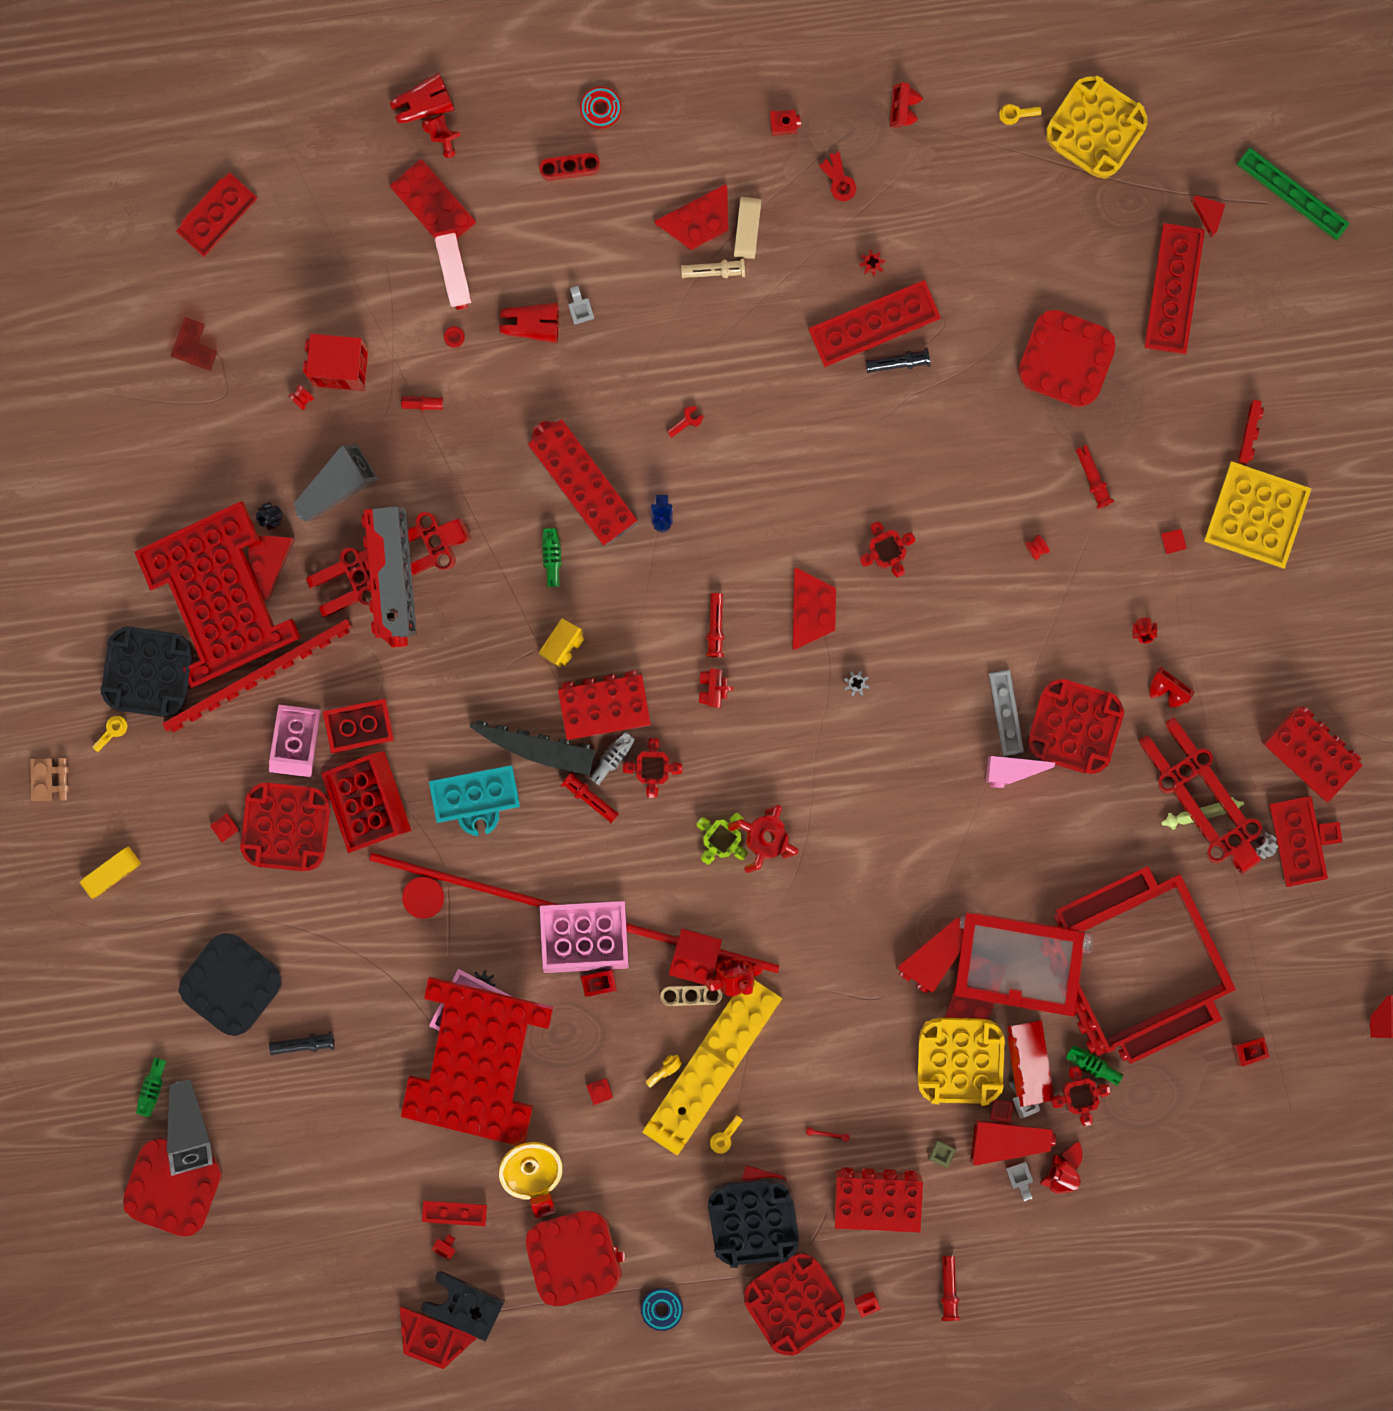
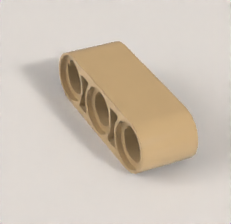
M740 198L734 257L755 259L762 199Z
M707 985L669 986L662 990L660 997L661 1001L667 1006L714 1005L722 999V992L717 990L719 993L718 998L710 1001L706 996L709 990ZM690 989L695 990L698 995L697 999L692 1002L685 998L686 991ZM667 990H672L676 993V999L673 1002H667L664 999V993Z

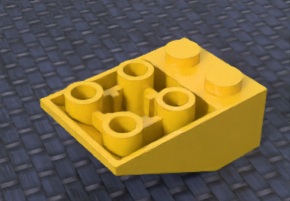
M561 618L538 654L558 668H561L562 665L566 667L573 657L571 651L574 647L578 649L584 640L582 629Z

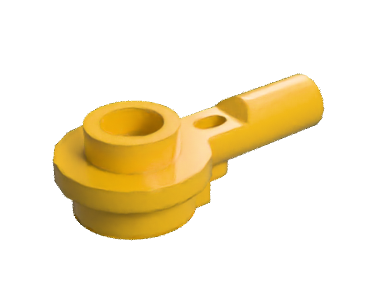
M1007 104L1001 108L999 118L1004 124L1013 125L1018 122L1020 117L1041 115V107L1020 109L1013 104Z
M121 716L111 717L106 724L107 731L92 748L99 752L113 736L120 737L124 735L128 727L126 720Z
M669 1055L663 1061V1068L645 1081L650 1088L662 1077L670 1076L680 1068L682 1062L678 1055Z
M738 1115L734 1117L724 1132H718L712 1136L710 1145L714 1152L722 1154L730 1149V1137L743 1121Z

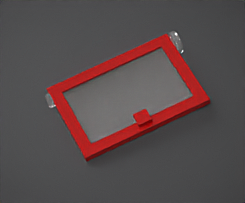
M966 912V916L962 915L960 928H963L964 931L955 996L1075 1016L1083 954L1090 955L1093 933L982 913Z

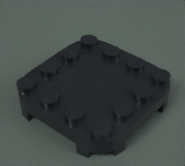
M131 626L116 630L107 642L108 648L102 687L100 686L101 695L105 703L111 708L123 712L159 717H171L179 714L185 705L188 693L190 673L188 666L192 665L193 659L190 642L183 636L171 632Z
M223 933L214 937L186 971L180 981L178 992L187 1006L218 1030L227 1035L237 1036L246 1033L252 1028L257 1019L279 993L282 987V975L276 964L249 945L242 937L236 934Z
M768 1177L732 1181L719 1184L712 1189L708 1200V1211L716 1258L730 1265V1268H738L739 1265L779 1260L780 1263H784L795 1254L799 1246V1229L793 1193L785 1179Z

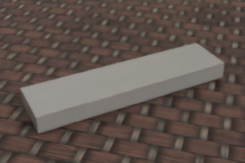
M1010 670L989 673L1003 757L1024 753Z

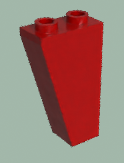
M958 917L952 920L896 968L900 971L898 975L908 982L910 979L918 983L916 987L924 993H927L928 990L933 993L961 952L965 922Z

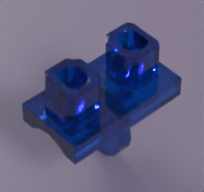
M655 495V504H651L652 525L656 531L661 533L667 532L671 525H673L672 504H668V495Z

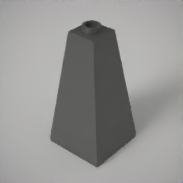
M357 444L340 447L294 502L295 512L304 522L312 521L379 480Z
M190 1079L177 1081L169 1087L167 1154L171 1176L213 1164L209 1137Z

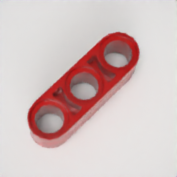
M594 153L547 158L540 163L539 171L541 177L547 181L590 176L599 172L600 160ZM589 159H593L597 163L592 169L585 166L586 161ZM568 162L576 165L575 169L571 172L564 169L565 164ZM552 165L555 170L552 174H545L543 172L544 167Z

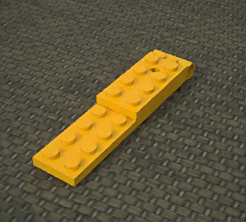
M754 980L752 994L732 996L642 1133L678 1156L782 998L756 980ZM684 1107L686 1113L681 1115L678 1113V1109Z

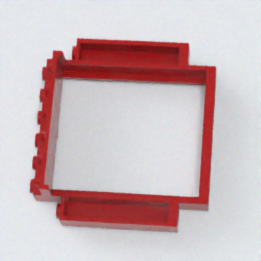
M1145 866L1055 909L1056 915L1053 917L1058 927L1062 926L1084 932L1175 888L1221 984L1106 1039L1079 984L1075 1012L1079 1022L1076 1024L1081 1034H1086L1089 1040L1086 1042V1045L1091 1054L1095 1052V1055L1099 1056L1103 1053H1110L1120 1046L1121 1049L1118 1050L1122 1061L1132 1064L1222 1021L1214 1000L1235 991L1236 988L1181 874L1157 884L1149 866ZM1046 937L1041 940L1042 945H1040V949L1044 957H1049L1052 963L1049 965V968L1054 977L1058 975L1061 982L1058 986L1064 996L1067 992L1070 971L1069 961L1060 945L1065 940Z

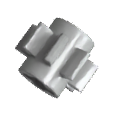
M851 671V678L844 679L848 683L844 690L850 689L852 691L851 696H854L855 692H859L863 696L862 689H869V686L865 685V681L869 678L861 677L862 671H859L858 675L855 676ZM853 678H856L857 681H862L860 689H857V687L852 688Z
M1265 831L1262 834L1260 833L1259 837L1250 843L1258 856L1263 859L1273 856L1278 848L1274 843L1277 839Z

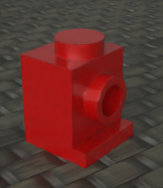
M795 110L770 111L772 136L797 134V127H801L800 115H796ZM788 118L790 122L783 124L782 119Z

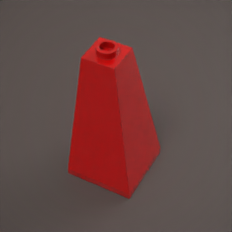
M975 1120L970 1162L973 1165H982L1050 1152L1051 1147L1055 1146L1056 1134H1053V1130L1049 1128Z

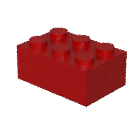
M387 699L323 711L332 754L395 741Z

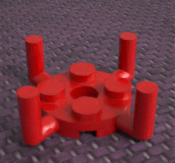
M780 805L766 809V816L759 817L752 823L739 819L728 824L730 831L739 828L747 831L746 846L757 855L753 863L744 867L746 873L759 870L764 859H771L780 854L782 858L786 859L798 854V848L788 843L789 837L788 833L785 832V825L779 820L782 811ZM765 832L771 835L770 843L764 839Z

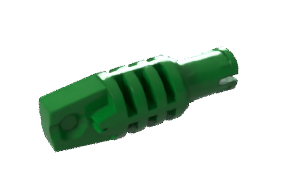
M543 529L542 554L543 566L546 568L547 587H560L559 568L562 565L558 529Z
M1073 1045L1067 1053L1066 1058L1096 1078L1102 1077L1118 1086L1124 1074L1109 1067L1105 1060H1101V1058L1096 1057V1055L1091 1054L1087 1050Z
M155 1057L153 1058L149 1075H146L138 1098L136 1114L145 1117L151 1116L158 1101L163 1085L161 1077L167 1063L166 1060Z

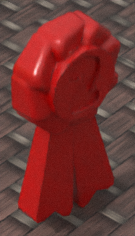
M838 151L836 154L830 153L833 167L825 159L824 163L819 164V168L833 181L830 190L835 200L847 202L854 197L857 186L851 177L844 176L840 152Z

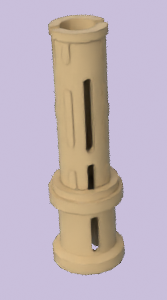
M741 258L740 261H727L724 259L721 263L681 265L682 278L722 276L725 279L728 276L739 275L745 277L744 258ZM711 269V271L693 272V270Z

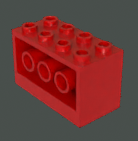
M310 334V339H306L305 352H307L308 360H304L303 373H305V376L314 387L365 391L369 349L362 338Z

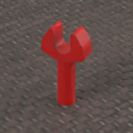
M690 406L684 409V419L666 431L671 438L688 425L698 427L702 423L703 415L697 419L690 417V414L697 409V406Z

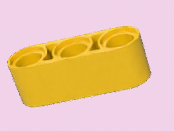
M128 846L83 878L79 883L89 897L94 899L136 869L141 862Z

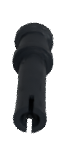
M925 348L924 351H907L905 355L866 360L867 373L903 367L911 370L913 367L923 365L931 367L928 348Z
M333 1031L321 1035L313 1033L307 1038L269 1042L271 1056L310 1050L311 1052L327 1048L335 1050Z

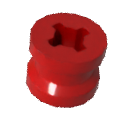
M300 384L294 393L288 395L303 411L306 408V404L315 399Z
M1039 534L1035 536L1033 541L1025 543L1028 552L1035 561L1040 559L1042 554L1050 553L1046 542Z

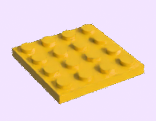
M1231 461L1204 542L1285 569L1312 488Z

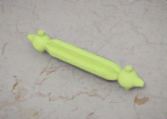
M1231 797L1238 808L1244 805L1243 801H1237L1234 797ZM1219 803L1200 807V810L1207 819L1226 814ZM1186 811L1181 812L1177 816L1168 813V817L1161 824L1174 830L1177 824L1185 825L1193 823V820Z

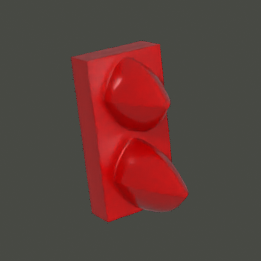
M901 82L893 85L890 127L909 126L918 120L915 113L908 109V105L921 102L923 97L916 90L910 88L909 83Z
M1160 667L1155 673L1149 694L1150 698H1156L1165 694L1168 690L1171 691L1168 698L1169 707L1176 708L1185 703L1188 704L1195 691Z

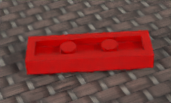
M1253 400L1250 403L1238 464L1247 465L1249 460H1253L1255 448H1252L1253 440H1257L1260 428H1257L1258 419H1262L1264 407H1261L1262 401Z
M423 1201L422 1222L486 1227V1204Z

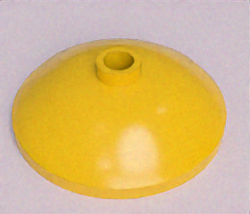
M528 1142L514 1147L503 1157L499 1166V1179L503 1188L510 1195L520 1199H531L549 1193L556 1187L562 1175V1162L558 1153L552 1147L539 1142Z

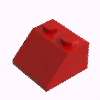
M681 928L669 975L706 985V982L713 976L722 939Z

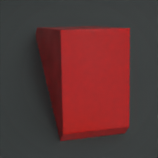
M1201 196L1193 197L1191 202L1211 238L1218 231L1226 204Z
M613 969L581 976L585 997L617 991Z
M1264 1037L1232 1045L1238 1066H1247L1269 1058Z

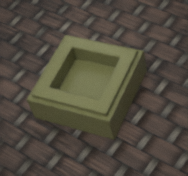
M937 1140L928 1159L948 1168L957 1149Z

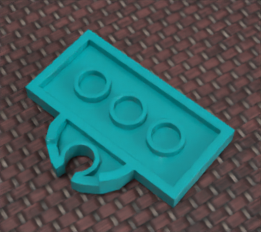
M512 765L429 781L436 822L441 823L458 819L460 827L466 833L473 836H479V832L475 829V822L477 820L483 819L486 822L485 833L487 835L497 827L500 820V811L520 807Z

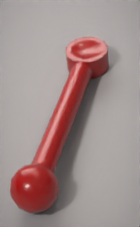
M811 1127L806 1129V1134L809 1136L815 1134L839 1138L844 1142L850 1139L847 1133L841 1135L817 1131Z

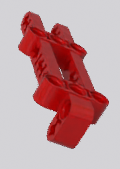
M422 512L417 516V526L408 529L409 543L422 537L430 555L411 563L412 576L434 566L442 570H449L454 567L456 558L451 546H458L472 539L463 519L458 518L441 525L437 516L433 513ZM429 516L432 523L426 528L423 525V519ZM435 535H438L440 538V544L437 547H434L431 543ZM346 548L340 554V562L306 578L309 588L312 589L346 573L354 589L320 606L319 610L323 618L357 602L369 605V602L365 599V593L368 591L367 579H370L369 570L366 569L365 558L368 557L367 549L361 552L355 548ZM350 552H354L356 555V560L353 563H349L347 559ZM444 554L449 557V563L446 566L440 563V558ZM362 571L365 577L359 583L356 580V574Z
M1173 717L1164 724L1187 757L1174 767H1170L1148 735L1138 740L1140 746L1161 775L1158 781V788L1164 794L1174 793L1210 845L1207 850L1208 860L1211 863L1218 864L1231 856L1233 865L1243 875L1261 861L1250 843L1259 837L1262 825L1257 819L1246 820L1211 770L1212 753L1207 749L1197 750L1178 721ZM1199 755H1206L1209 762L1202 765L1197 761V757ZM1184 766L1189 767L1191 774L1189 776H1182L1179 769ZM1198 775L1203 779L1236 827L1221 838L1184 787L1186 783ZM1165 778L1173 781L1174 785L1171 788H1165L1162 785V781ZM1253 824L1257 827L1258 832L1256 834H1249L1246 831V826ZM1231 836H1236L1239 838L1240 844L1232 846L1229 844L1228 839ZM1213 848H1219L1222 851L1220 858H1214L1211 855Z

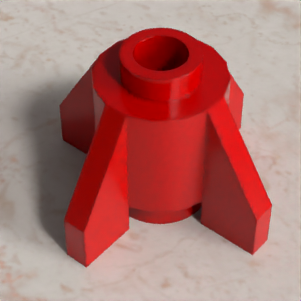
M1054 1155L1053 1166L1048 1176L1044 1177L1040 1184L1050 1188V1191L1056 1194L1071 1193L1077 1190L1081 1183L1079 1173L1071 1163Z

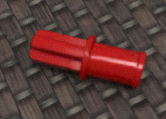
M424 395L422 397L403 396L401 398V407L403 409H421L422 412L424 410L443 411V397H424Z

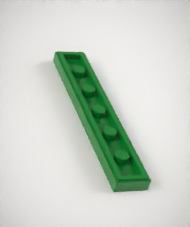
M1249 147L1236 164L1335 241L1339 239L1350 223L1252 148Z

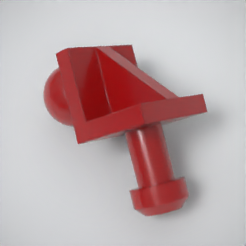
M444 115L425 119L422 123V129L430 134L431 142L443 143V156L445 158L454 157L456 153L455 149H452L451 140L461 136L460 132L448 129Z

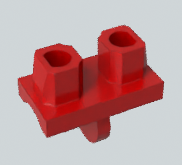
M710 668V671L700 672V683L709 684V692L699 693V703L706 704L708 707L721 708V699H727V691H734V687L728 686V678H723V670Z

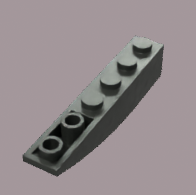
M476 720L475 724L470 723V728L511 753L548 767L590 776L595 750L591 749L592 745L579 743V747L570 745V740L559 738L558 742L550 740V736L538 734L537 737L529 736V731L517 729V733L508 731L509 727L496 725V728L488 727V722Z

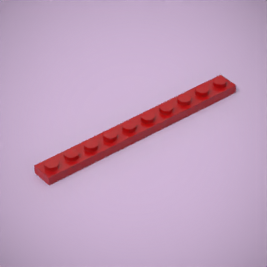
M348 619L340 622L162 723L164 729L167 732L172 730L173 733L184 728L183 724L189 720L191 723L203 717L201 713L207 710L212 712L221 707L220 703L226 699L228 702L240 696L238 692L244 689L249 691L258 686L257 682L263 678L265 681L276 676L275 671L281 668L286 670L295 665L293 661L301 657L304 660L313 655L312 650L318 647L323 649L332 644L330 640L338 636L341 639L350 634L349 629L353 628Z

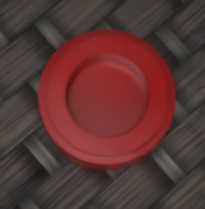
M452 326L444 332V341L449 347L458 348L464 343L465 334L461 328Z

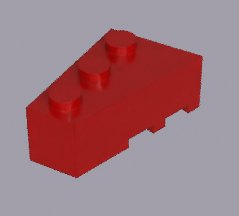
M258 535L260 540L249 545L248 564L264 601H269L281 570L295 541L293 538Z

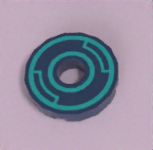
M668 1288L651 1290L641 1304L643 1321L656 1331H666L674 1328L680 1322L683 1315L681 1298ZM661 1303L667 1305L668 1312L665 1315H659L656 1312L657 1305Z

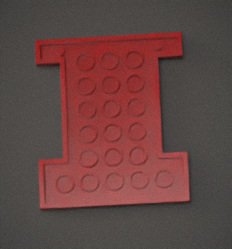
M239 501L134 552L150 591L169 584L200 658V661L188 666L190 669L188 682L191 688L301 638L293 619H288L274 626L242 548L260 540L244 501Z
M429 977L424 999L444 1004L430 1080L409 1076L401 1117L516 1146L526 1143L533 1105L513 1101L528 1024L549 1029L554 1007Z

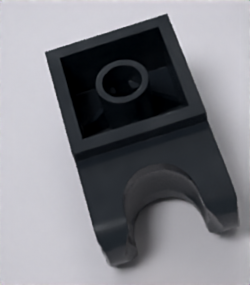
M437 1271L435 1275L436 1281L447 1288L449 1299L443 1304H435L430 1301L424 1302L420 1309L424 1313L486 1342L505 1300L448 1273ZM475 1307H479V1312L482 1315H478L477 1317L473 1316L471 1308L475 1309Z

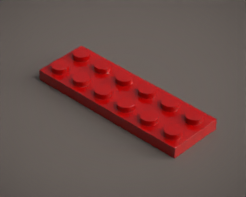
M1163 223L1144 349L1187 354L1205 229Z
M923 280L810 327L808 331L824 368L941 320V317L926 281Z

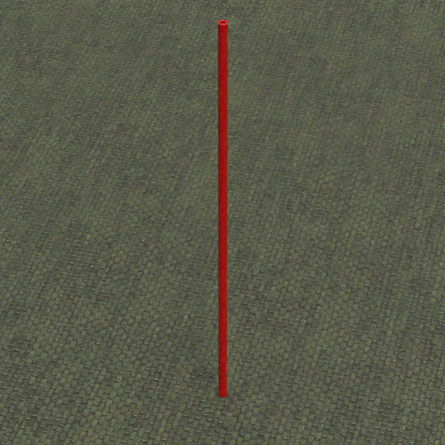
M372 852L370 854L369 861L535 907L560 905ZM626 923L627 932L677 945L679 937ZM720 949L718 957L727 960L739 957L749 964L758 962L762 965L763 970L778 973L780 965L723 949Z

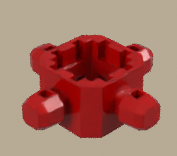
M879 521L871 524V532L876 537L870 541L868 547L870 554L865 553L859 558L862 566H870L875 561L877 567L882 569L891 566V572L896 578L904 575V567L899 562L904 560L907 550L905 546L907 545L908 547L916 541L913 533L908 532L900 538L898 532L892 530L884 533V527ZM892 536L900 551V555L883 563L875 549V544Z
M649 738L647 742L649 752H641L637 756V763H633V761L624 762L623 772L629 774L637 772L636 778L642 784H648V787H646L647 797L656 798L659 789L657 784H664L669 778V773H672V775L681 774L683 764L677 762L669 764V757L664 752H657L660 749L658 738ZM643 758H664L663 779L642 778Z
M739 957L729 960L719 959L716 962L715 977L706 982L707 989L710 991L721 990L726 996L733 997L739 994L750 995L753 993L754 977L763 972L762 965L758 962L749 964Z
M1078 1066L1070 1067L1068 1072L1069 1078H1072V1081L1065 1082L1061 1089L1063 1096L1060 1094L1053 1096L1051 1104L1054 1108H1061L1065 1105L1066 1110L1075 1115L1080 1114L1081 1124L1088 1126L1093 1123L1092 1114L1089 1111L1098 1108L1100 1104L1098 1096L1103 1098L1111 1094L1110 1087L1107 1084H1101L1096 1088L1094 1081L1089 1078L1081 1079L1083 1075ZM1087 1084L1090 1089L1092 1104L1074 1108L1069 1093L1070 1088Z

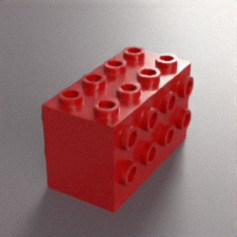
M637 670L624 672L625 676L617 677L616 673L604 675L603 680L596 681L595 677L583 679V683L575 684L574 681L562 683V687H558V694L567 740L651 725L642 673H637Z
M1296 706L1262 744L1328 803L1363 766L1359 762L1362 758L1351 749L1347 751L1344 748L1346 743L1336 735L1332 737L1328 733L1330 729L1322 721H1314L1312 718L1315 715L1308 708Z
M841 1167V1170H836L835 1229L921 1233L923 1179L921 1174H917L918 1171L905 1170V1173H896L894 1169H884L883 1172H875V1169L872 1168L854 1171V1168Z

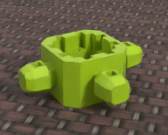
M735 813L729 820H731V823L739 819L744 820V818L740 814ZM700 818L697 822V827L701 831L705 830L707 832L703 840L704 845L709 848L701 856V860L704 863L710 864L715 859V855H718L720 858L729 857L732 852L739 860L745 859L748 852L743 846H738L741 841V833L738 830L730 831L737 838L727 851L723 853L712 845L708 839L720 824L728 829L729 823L725 820H716L711 825L710 821L706 818Z

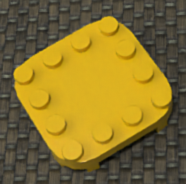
M1098 76L1079 79L1074 84L1050 120L1046 130V141L1057 153L1090 175L1106 179L1114 175L1121 168L1143 135L1148 124L1147 115L1144 107L1139 102L1136 103L1103 81V78Z
M936 1018L926 1021L920 1031L917 1080L919 1091L923 1097L937 1105L939 1103H973L984 1106L990 1105V1102L997 1099L1000 1093L1002 1094L1004 1086L1005 1040L999 1025L991 1020L974 1018Z

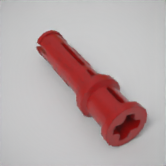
M1088 445L1083 446L1082 449L1081 447L1076 449L1075 452L1091 485L1089 491L1093 493L1098 504L1096 506L1097 509L1113 504L1115 501L1111 499L1108 493L1107 483L1102 481Z
M711 593L709 633L706 635L708 652L705 657L723 658L722 644L725 636L722 633V611L724 594Z
M573 771L560 785L562 788L566 787L571 791L576 799L581 798L610 824L619 815V813L589 790L587 783H583L575 777Z
M942 1256L943 1297L941 1303H943V1317H941V1321H960L958 1316V1303L960 1299L956 1296L955 1256Z

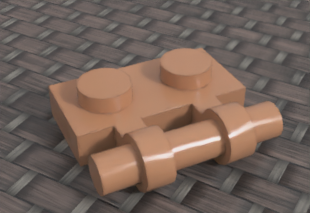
M52 758L30 759L31 801H54L53 793L59 792V801H67V792H69V786H67V773H69L67 758H58V767H53ZM54 773H58L59 786H53Z

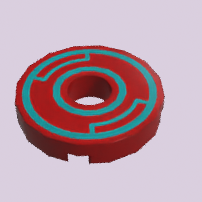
M595 87L588 90L582 97L580 113L583 120L590 127L607 129L619 120L622 113L621 101L612 89ZM604 103L607 106V110L604 113H597L595 111L596 104Z

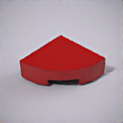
M1078 1141L1061 1153L1064 1159L1071 1163L1076 1170L1083 1158L1082 1147Z

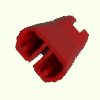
M440 73L424 80L390 102L391 110L407 106L409 109L395 116L398 124L409 123L455 110Z
M558 302L510 307L500 310L499 318L516 319L515 325H499L500 333L508 336L558 343Z

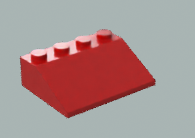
M385 751L367 755L321 773L348 853L412 831Z

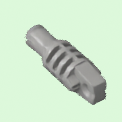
M624 731L600 757V764L589 778L600 785L609 771L615 770L627 755L635 739Z

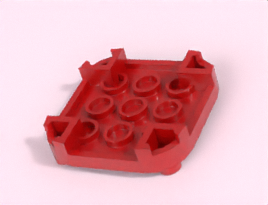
M1058 310L1046 311L1038 318L1030 335L1018 369L1020 381L1027 390L1071 405V407L1080 408L1088 406L1095 401L1101 391L1115 353V336L1103 326Z
M1068 679L1050 682L1040 695L1029 732L1028 745L1030 752L1041 761L1053 762L1057 766L1083 774L1101 772L1111 761L1120 726L1124 718V709L1121 701L1111 692L1069 681Z
M268 782L254 786L245 798L240 851L245 860L257 867L303 872L318 868L324 861L327 849L331 812L328 796L319 789L306 786Z
M167 1139L151 1140L142 1147L138 1154L124 1193V1211L131 1218L177 1236H192L202 1229L206 1223L222 1178L220 1165L215 1157L212 1156V1165L171 1176L167 1154Z
M593 1210L576 1212L541 1222L527 1232L526 1249L538 1294L545 1304L565 1306L608 1294L614 1291L622 1276V1269L619 1268L609 1229L610 1224L600 1213Z
M805 1252L796 1253L787 1262H779L754 1278L744 1291V1303L747 1310L770 1344V1347L782 1355L794 1356L799 1354L802 1350L833 1330H837L845 1318V1305L841 1296L820 1263L813 1256Z

